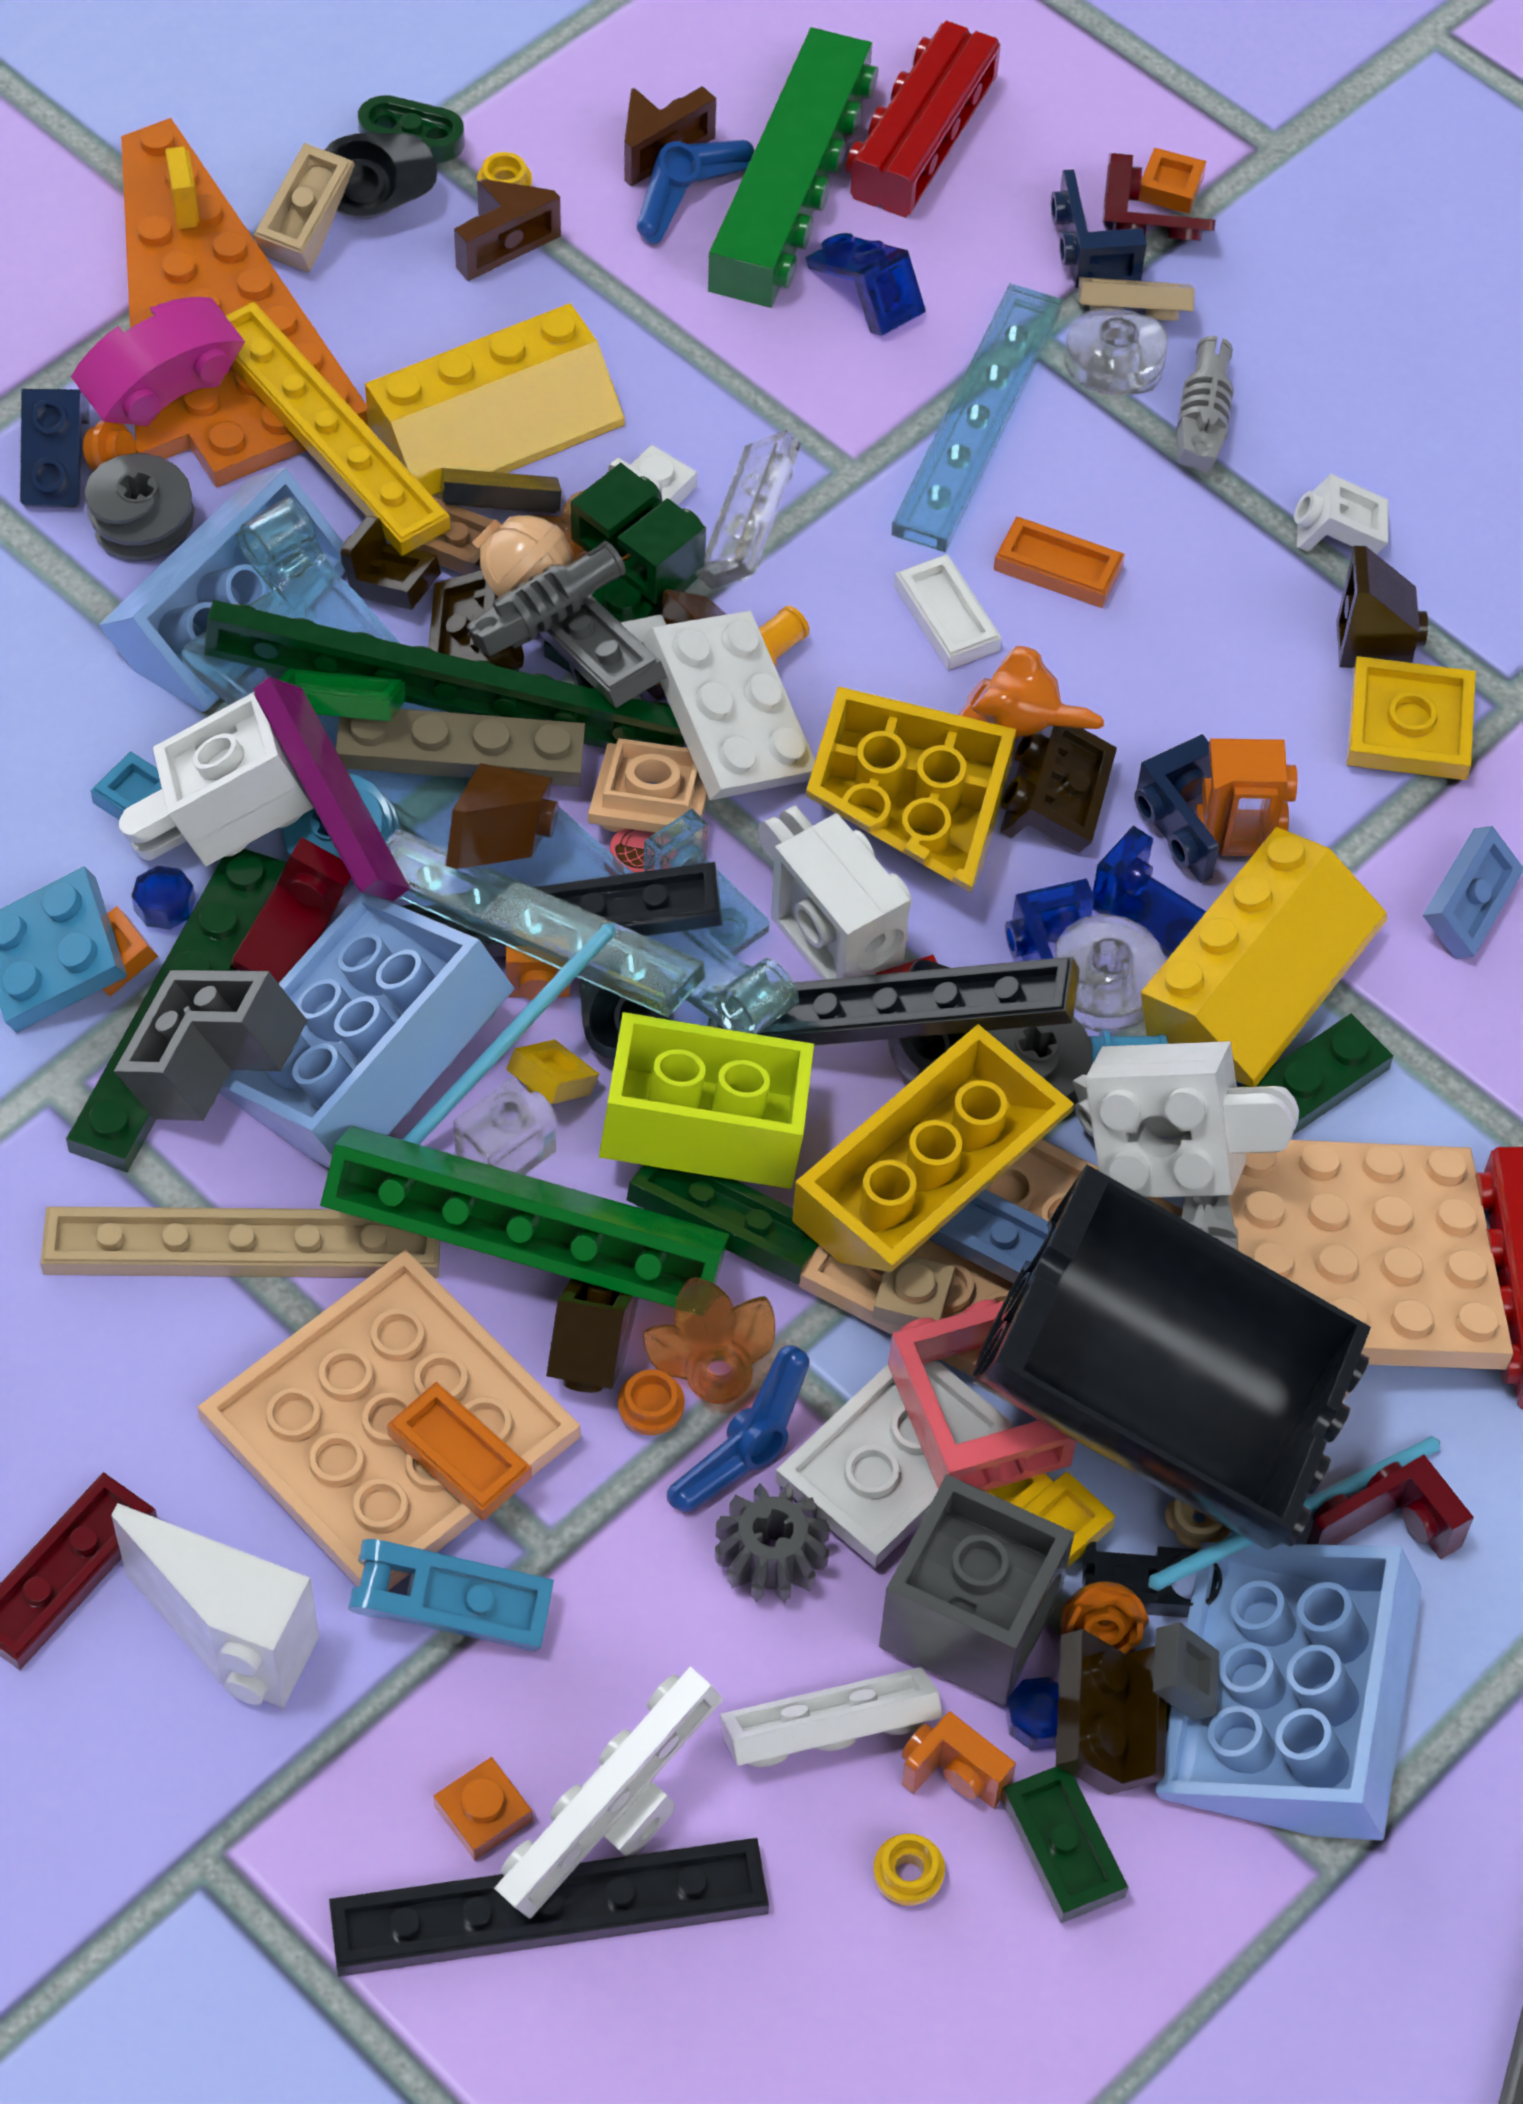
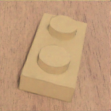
M1079 277L1077 300L1080 305H1090L1089 314L1095 316L1123 317V307L1145 308V318L1179 320V311H1193L1195 288L1191 284Z

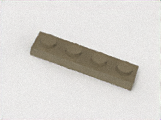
M399 709L391 721L339 717L335 750L346 769L471 779L479 764L483 763L552 777V785L580 787L585 723Z

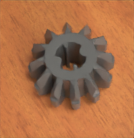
M761 1483L754 1489L753 1502L735 1495L729 1503L730 1516H720L716 1523L715 1536L720 1542L715 1546V1561L718 1563V1566L729 1567L727 1582L731 1585L732 1589L748 1582L752 1583L751 1597L754 1598L755 1602L765 1595L766 1589H775L777 1596L785 1604L791 1597V1583L810 1591L811 1587L815 1585V1570H823L828 1565L830 1550L824 1544L829 1540V1524L825 1519L815 1518L817 1504L814 1502L813 1497L796 1504L793 1503L794 1491L789 1483L780 1491L779 1497H769L768 1491ZM770 1539L777 1540L775 1547L767 1546Z

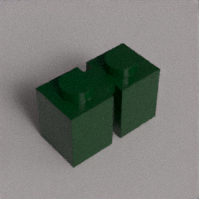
M621 462L571 500V540L587 552L607 541L608 544L613 545L621 558L629 553L631 557L624 562L626 574L620 578L655 605L663 599V592L665 590H675L705 566L706 526L702 524L698 516L689 509L680 508L669 498L663 501L658 487L650 479L644 476L639 477Z

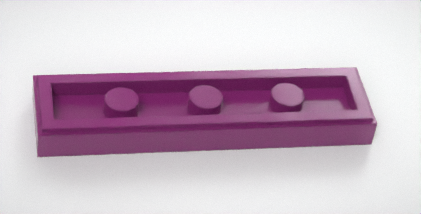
M267 677L253 688L254 696L358 891L395 901L407 892L410 887L304 690L301 687Z

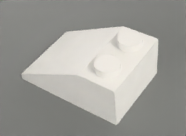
M117 1503L111 1516L125 1573L130 1581L219 1683L224 1685L225 1690L229 1694L248 1704L260 1705L264 1700L284 1708L319 1639L310 1577Z

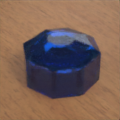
M155 866L137 876L131 895L133 909L146 927L171 930L188 920L196 899L194 886L184 872L178 868Z
M1051 1677L1023 1679L1007 1698L1005 1713L1009 1735L1029 1750L1056 1748L1058 1682Z

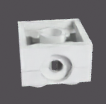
M253 692L153 747L162 789L126 808L119 819V829L127 840L131 842L138 855L144 860L151 861L187 841L206 867L223 857L238 854L250 842L276 828H283L293 824L302 814L310 811L314 806Z
M792 806L780 812L779 819L772 817L760 823L758 831L762 847L774 862L771 919L821 980L875 975L877 972L904 964L905 947L908 940L909 908L912 903L911 896L903 880L894 873L889 875L877 861L870 842L859 830L852 831L838 813L812 825L797 806Z
M1231 1041L1102 1046L1085 1077L1098 1169L1100 1172L1144 1197L1232 1195L1246 1164V1153L1283 1151L1290 1142L1298 1123L1299 1108L1295 1098L1286 1088L1278 1086L1237 1087Z

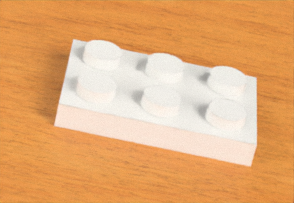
M751 611L652 627L642 638L644 646L662 662L667 678L662 680L660 684L710 800L805 782L810 779L815 763L814 756Z
M938 1360L923 1364L955 1444L1013 1427V1423ZM888 1364L776 1469L775 1482L782 1488L789 1483L794 1491L793 1498L798 1502L813 1497L814 1502L817 1504L816 1517L827 1520L830 1529L874 1567L878 1566L920 1525L938 1491Z

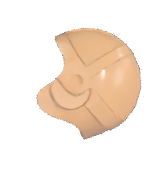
M531 515L509 517L503 524L495 519L471 543L477 550L469 557L472 564H476L480 560L484 579L498 597L509 590L514 591L515 587L522 582H529L530 577L537 573L542 574L543 570L552 564H560L565 567L574 562L572 549L565 537V533L556 524L554 525L543 518Z

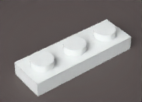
M922 1667L720 1714L724 1741L737 1766L749 1764L754 1767L772 1766L784 1761L788 1754L812 1748L823 1751L840 1750L852 1745L856 1738L880 1732L892 1735L911 1733L918 1730L924 1722L943 1718L939 1691Z

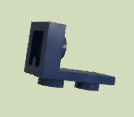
M1074 169L1063 170L1060 191H1053L1051 194V216L1054 225H1062L1063 232L1060 233L1059 239L1060 259L1063 266L1070 265L1075 288H1078L1079 277L1141 281L1147 246L1143 228L1088 232Z
M21 389L20 502L26 507L75 508L80 505L81 424H89L90 403L80 389Z
M1203 734L1141 762L1137 789L1134 794L1135 804L1142 818L1147 823H1154L1168 841L1170 852L1175 861L1181 867H1188L1200 883L1213 878L1219 850L1217 841L1186 803L1202 794L1203 778H1211L1209 741Z

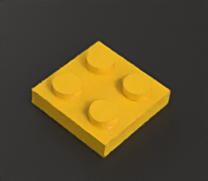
M1357 656L1352 678L1346 765L1467 780L1472 757L1476 671Z

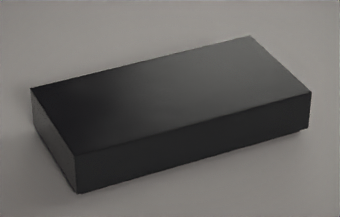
M442 468L440 488L442 501L446 505L557 513V511H560L562 491L558 477Z

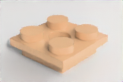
M618 738L617 744L607 743L588 812V823L598 824L612 832L633 829L661 833L670 838V840L675 841L687 838L697 839L708 795L688 748Z

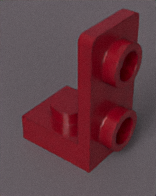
M1109 153L1102 220L1114 222L1113 230L1143 228L1144 235L1146 236L1147 225L1169 227L1168 238L1201 241L1202 230L1215 231V219L1128 212V201H1139L1142 167L1132 166L1133 155Z
M301 837L286 863L278 884L236 951L231 962L232 966L239 971H269L279 984L319 939L340 904L352 879L342 859Z
M1423 1454L1405 1466H1402L1399 1462H1393L1385 1466L1369 1480L1366 1489L1349 1499L1345 1494H1339L1326 1501L1316 1510L1312 1517L1314 1522L1306 1544L1337 1545L1400 1508L1405 1525L1413 1537L1421 1543H1428L1441 1560L1463 1546L1474 1516Z

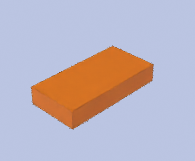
M1016 516L995 556L993 570L1103 608L1123 568L1125 554Z
M437 1381L387 1424L388 1436L482 1522L532 1478V1467Z

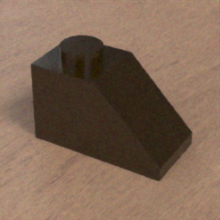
M1354 546L1337 615L1339 667L1354 668L1357 656L1412 663L1416 646L1424 647L1427 641L1428 614L1427 611H1418L1416 586L1367 546Z
M571 1278L557 1301L546 1377L562 1379L565 1387L579 1392H599L602 1390V1387L612 1389L623 1368L639 1298Z

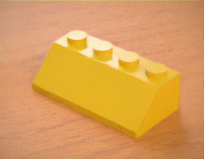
M571 303L365 383L368 427L428 493L439 499H442L440 488L442 468L508 473L625 425V418L598 341Z
M1276 827L1140 992L1146 1036L1165 1034L1168 1044L1231 1041L1236 1081L1249 1087H1256L1385 924L1387 912L1330 848Z
M977 1024L795 1181L792 1221L839 1263L892 1272L1073 1111L1074 1103Z

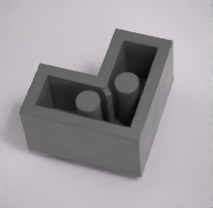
M170 970L114 1072L154 1119L204 1121L231 1070L281 1071L308 1020L269 971Z

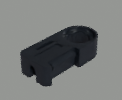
M1091 1542L1087 1545L1084 1554L1082 1587L1102 1581L1118 1583L1132 1590L1140 1598L1146 1608L1147 1615L1188 1618L1190 1606H1193L1191 1599L1178 1595L1171 1585L1160 1591H1155L1148 1587L1149 1578L1151 1575L1180 1562L1200 1550L1158 1546L1156 1555L1096 1551V1542ZM1217 1562L1213 1564L1214 1573L1210 1596L1206 1599V1604L1208 1605L1218 1596L1222 1586V1573Z

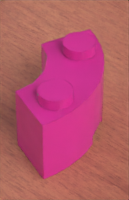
M187 297L150 307L151 313L154 316L138 323L126 332H123L119 326L115 327L84 356L70 377L104 422L149 426L158 413L179 396L199 388L219 387L245 341L212 298Z

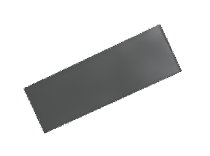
M591 595L584 598V605L581 606L579 612L572 616L567 615L566 619L559 624L552 623V628L546 632H539L615 708L667 678L662 662Z

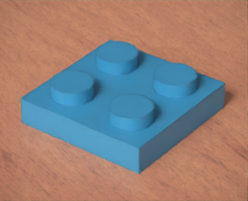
M85 866L0 909V1008L5 1023L14 1031L19 1032L127 977L97 879Z

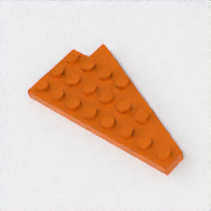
M172 118L121 136L130 328L154 316L151 313L150 307L171 300L187 297H209L214 300L225 316L254 301L368 426L365 401ZM185 146V150L189 152L195 184L199 223H197V227L178 229L165 149ZM230 367L219 387L199 388L179 396L164 407L149 426L134 425L136 453L155 455L167 459L191 449L216 488L307 451L232 367Z

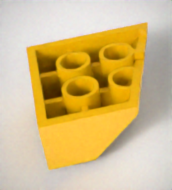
M838 686L806 789V796L834 813H838L844 819L971 893L983 869L1012 766L1016 729Z

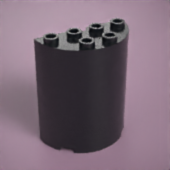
M1086 1164L1047 1223L1048 1233L1037 1254L1031 1262L1025 1261L1011 1286L977 1358L972 1376L976 1377L974 1383L1267 1550L1276 1547L1281 1542L1289 1547L1293 1546L1304 1531L1311 1515V1510L1303 1506L1307 1494H1312L1320 1485L1331 1462V1458L1323 1454L1327 1442L1331 1443L1337 1437L1348 1418L1350 1407L1342 1403L1346 1392L1350 1393L1356 1387L1367 1368L1369 1357L1361 1352L1371 1326Z

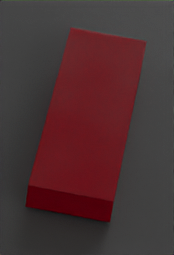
M105 1472L91 1484L0 1583V1656L18 1670H21L122 1559L111 1516L117 1503L157 1518L154 1507Z

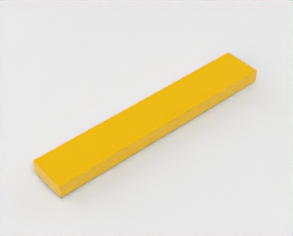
M254 301L226 315L227 319L245 341L231 367L366 517L380 518L385 538L401 556L451 529L449 514Z

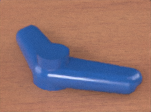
M732 140L686 144L683 142L666 144L656 158L638 217L636 228L642 238L649 244H657L662 240L687 188L691 184L745 171L755 151L752 143L747 140Z
M793 1345L784 1346L779 1350L752 1407L740 1411L730 1421L726 1431L728 1439L668 1488L667 1501L672 1507L681 1512L693 1511L751 1470L765 1468L781 1455L788 1442V1431L786 1428L809 1368L810 1359L805 1351Z

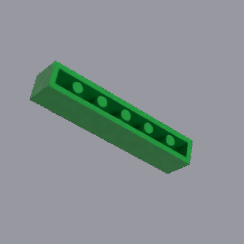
M810 27L709 251L708 292L772 308L780 287L787 289L790 287L796 269L797 257L795 253L797 248L806 249L813 229L812 214L814 210L822 211L827 201L830 188V179L828 177L831 172L839 173L846 152L845 138L847 134L855 136L858 130L863 108L861 101L863 98L871 99L878 78V67L871 65L873 42Z
M352 1125L335 1143L320 1206L701 1316L705 1315L712 1299L730 1235L729 1233Z

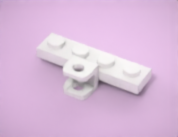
M691 1666L680 1678L677 1675L667 1678L652 1694L647 1704L650 1712L631 1733L626 1729L617 1734L599 1757L601 1766L582 1787L579 1784L571 1787L557 1801L550 1813V1818L553 1822L535 1842L531 1840L523 1842L509 1855L501 1868L504 1878L494 1889L517 1910L531 1919L603 1836L625 1856L636 1855L669 1819L675 1807L674 1802L652 1780L723 1701V1698L714 1687Z

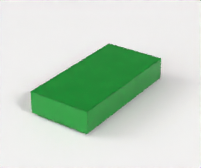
M288 669L279 679L301 687L315 713L318 715L391 721L405 703V682H402L401 679Z

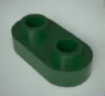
M380 95L365 101L358 110L359 133H404L416 136L429 147L434 156L435 163L453 160L464 149L465 133L463 120L457 113L449 109L392 95Z

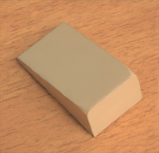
M303 144L253 235L266 257L309 273L320 254L355 166L353 161L312 145Z

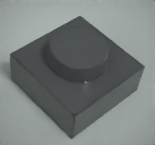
M1180 1622L1156 1628L1155 1659L1151 1665L1153 1692L1192 1720L1217 1715L1219 1651Z

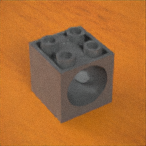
M946 1474L886 1588L879 1648L1005 1706L1062 1593L1075 1532Z

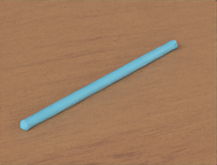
M615 923L603 924L402 1140L420 1145L589 964L608 941L615 936Z
M1430 1436L1307 1497L1303 1506L1310 1509L1312 1515L1321 1505L1334 1496L1345 1494L1348 1497L1366 1488L1369 1480L1385 1466L1393 1462H1399L1402 1466H1405L1423 1454L1427 1457L1438 1452L1440 1440ZM1235 1533L1151 1575L1148 1587L1155 1591H1160L1254 1543Z

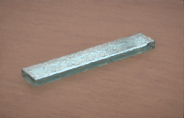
M1009 283L893 519L892 536L946 553L1061 313L1062 299Z
M397 829L385 841L410 887L399 898L560 970L603 924L614 923L483 865L462 869L445 867L448 850L403 830ZM615 923V936L608 941L576 977L669 1018L703 981L705 970L703 961Z

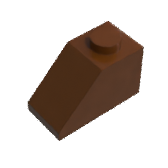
M480 763L453 808L445 867L462 869L533 857L542 838H552L557 822L559 802L549 800L552 777Z

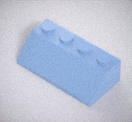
M286 467L250 477L98 626L136 673L198 711H207L251 667L204 655L207 618L212 601L245 604L256 610L290 618H299L345 572L340 554L344 542Z

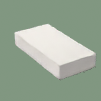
M948 554L895 573L894 587L947 670L1000 651L1001 636Z

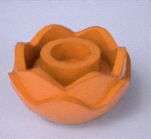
M1095 1582L1078 1589L1066 1602L1061 1617V1632L1063 1635L1084 1629L1126 1654L1136 1649L1142 1642L1143 1632L1149 1623L1144 1604L1132 1590L1114 1582Z

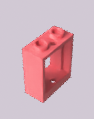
M992 1299L979 1301L966 1308L960 1314L936 1321L933 1318H920L906 1324L900 1331L892 1333L888 1367L938 1489L946 1474L978 1489L988 1491L1071 1466L1076 1441L1040 1420L955 1444L923 1364L982 1347L1004 1301L997 1302Z

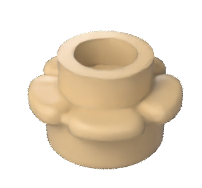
M1176 1499L1168 1503L1165 1512L1166 1525L1170 1530L1177 1533L1176 1539L1182 1545L1191 1549H1201L1202 1542H1219L1228 1537L1231 1530L1204 1515L1206 1518L1204 1522H1195L1193 1515L1201 1512Z

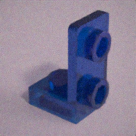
M840 233L825 239L821 243V249L805 257L808 269L854 281L870 333L883 336L926 312L908 250L886 245L880 240L870 241L854 237L852 233Z
M1133 825L1097 864L1090 908L1169 958L1206 911L1151 877L1153 866L1149 865L1153 837Z
M1087 878L1015 895L1012 920L1005 923L1007 944L1014 958L1021 957L1023 961L1052 959L1054 957L1048 942L1056 944L1066 943L1077 938L1079 935L1089 933L1095 897Z

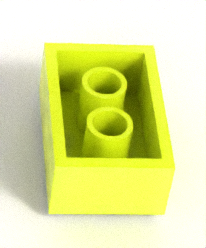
M623 1012L599 1158L792 1189L804 1134L814 1044Z

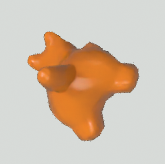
M1015 646L995 671L992 679L984 678L975 686L968 695L966 704L958 714L1016 729L1015 740L1019 737H1028L1038 733L1048 726L1100 729L1105 726L1103 717L1090 709L1066 705L1061 702L1058 679L1044 665L1041 654L1035 649L1026 646Z

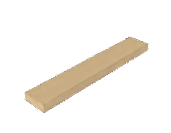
M46 1206L40 1265L43 1275L368 1278L406 1249L434 1278H439L440 1240L332 1209Z

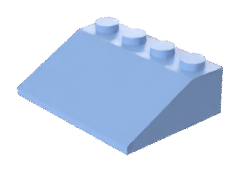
M360 892L279 982L282 989L308 1020L282 1070H231L219 1093L309 1158L329 1168L335 1143L351 1125L388 1136L401 1119L413 1109L415 1103L440 1074L453 1063L456 1056L480 1028L493 1017L499 1006L515 988L479 939L380 897Z
M1202 1542L1201 1550L1217 1542ZM1254 1543L1217 1562L1222 1573V1586L1218 1596L1209 1605L1206 1604V1599L1210 1596L1214 1566L1212 1564L1196 1572L1191 1599L1193 1606H1190L1186 1627L1219 1651L1217 1715L1192 1720L1172 1706L1166 1735L1165 1775L1161 1781H1158L1156 1789L1159 1798L1314 1837L1384 1840L1422 1588L1401 1546L1294 1544L1289 1547L1286 1544H1279L1267 1550Z

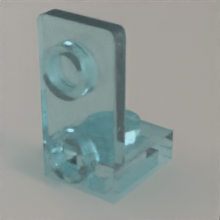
M690 809L644 841V872L709 863L707 860L708 823L696 811ZM717 870L723 926L692 931L720 959L728 961L768 933L770 920Z

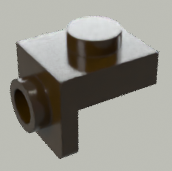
M367 516L356 531L346 539L340 552L341 563L345 569L352 596L409 610L416 606L441 574L437 555L412 550L401 556L391 544L386 543L380 518Z

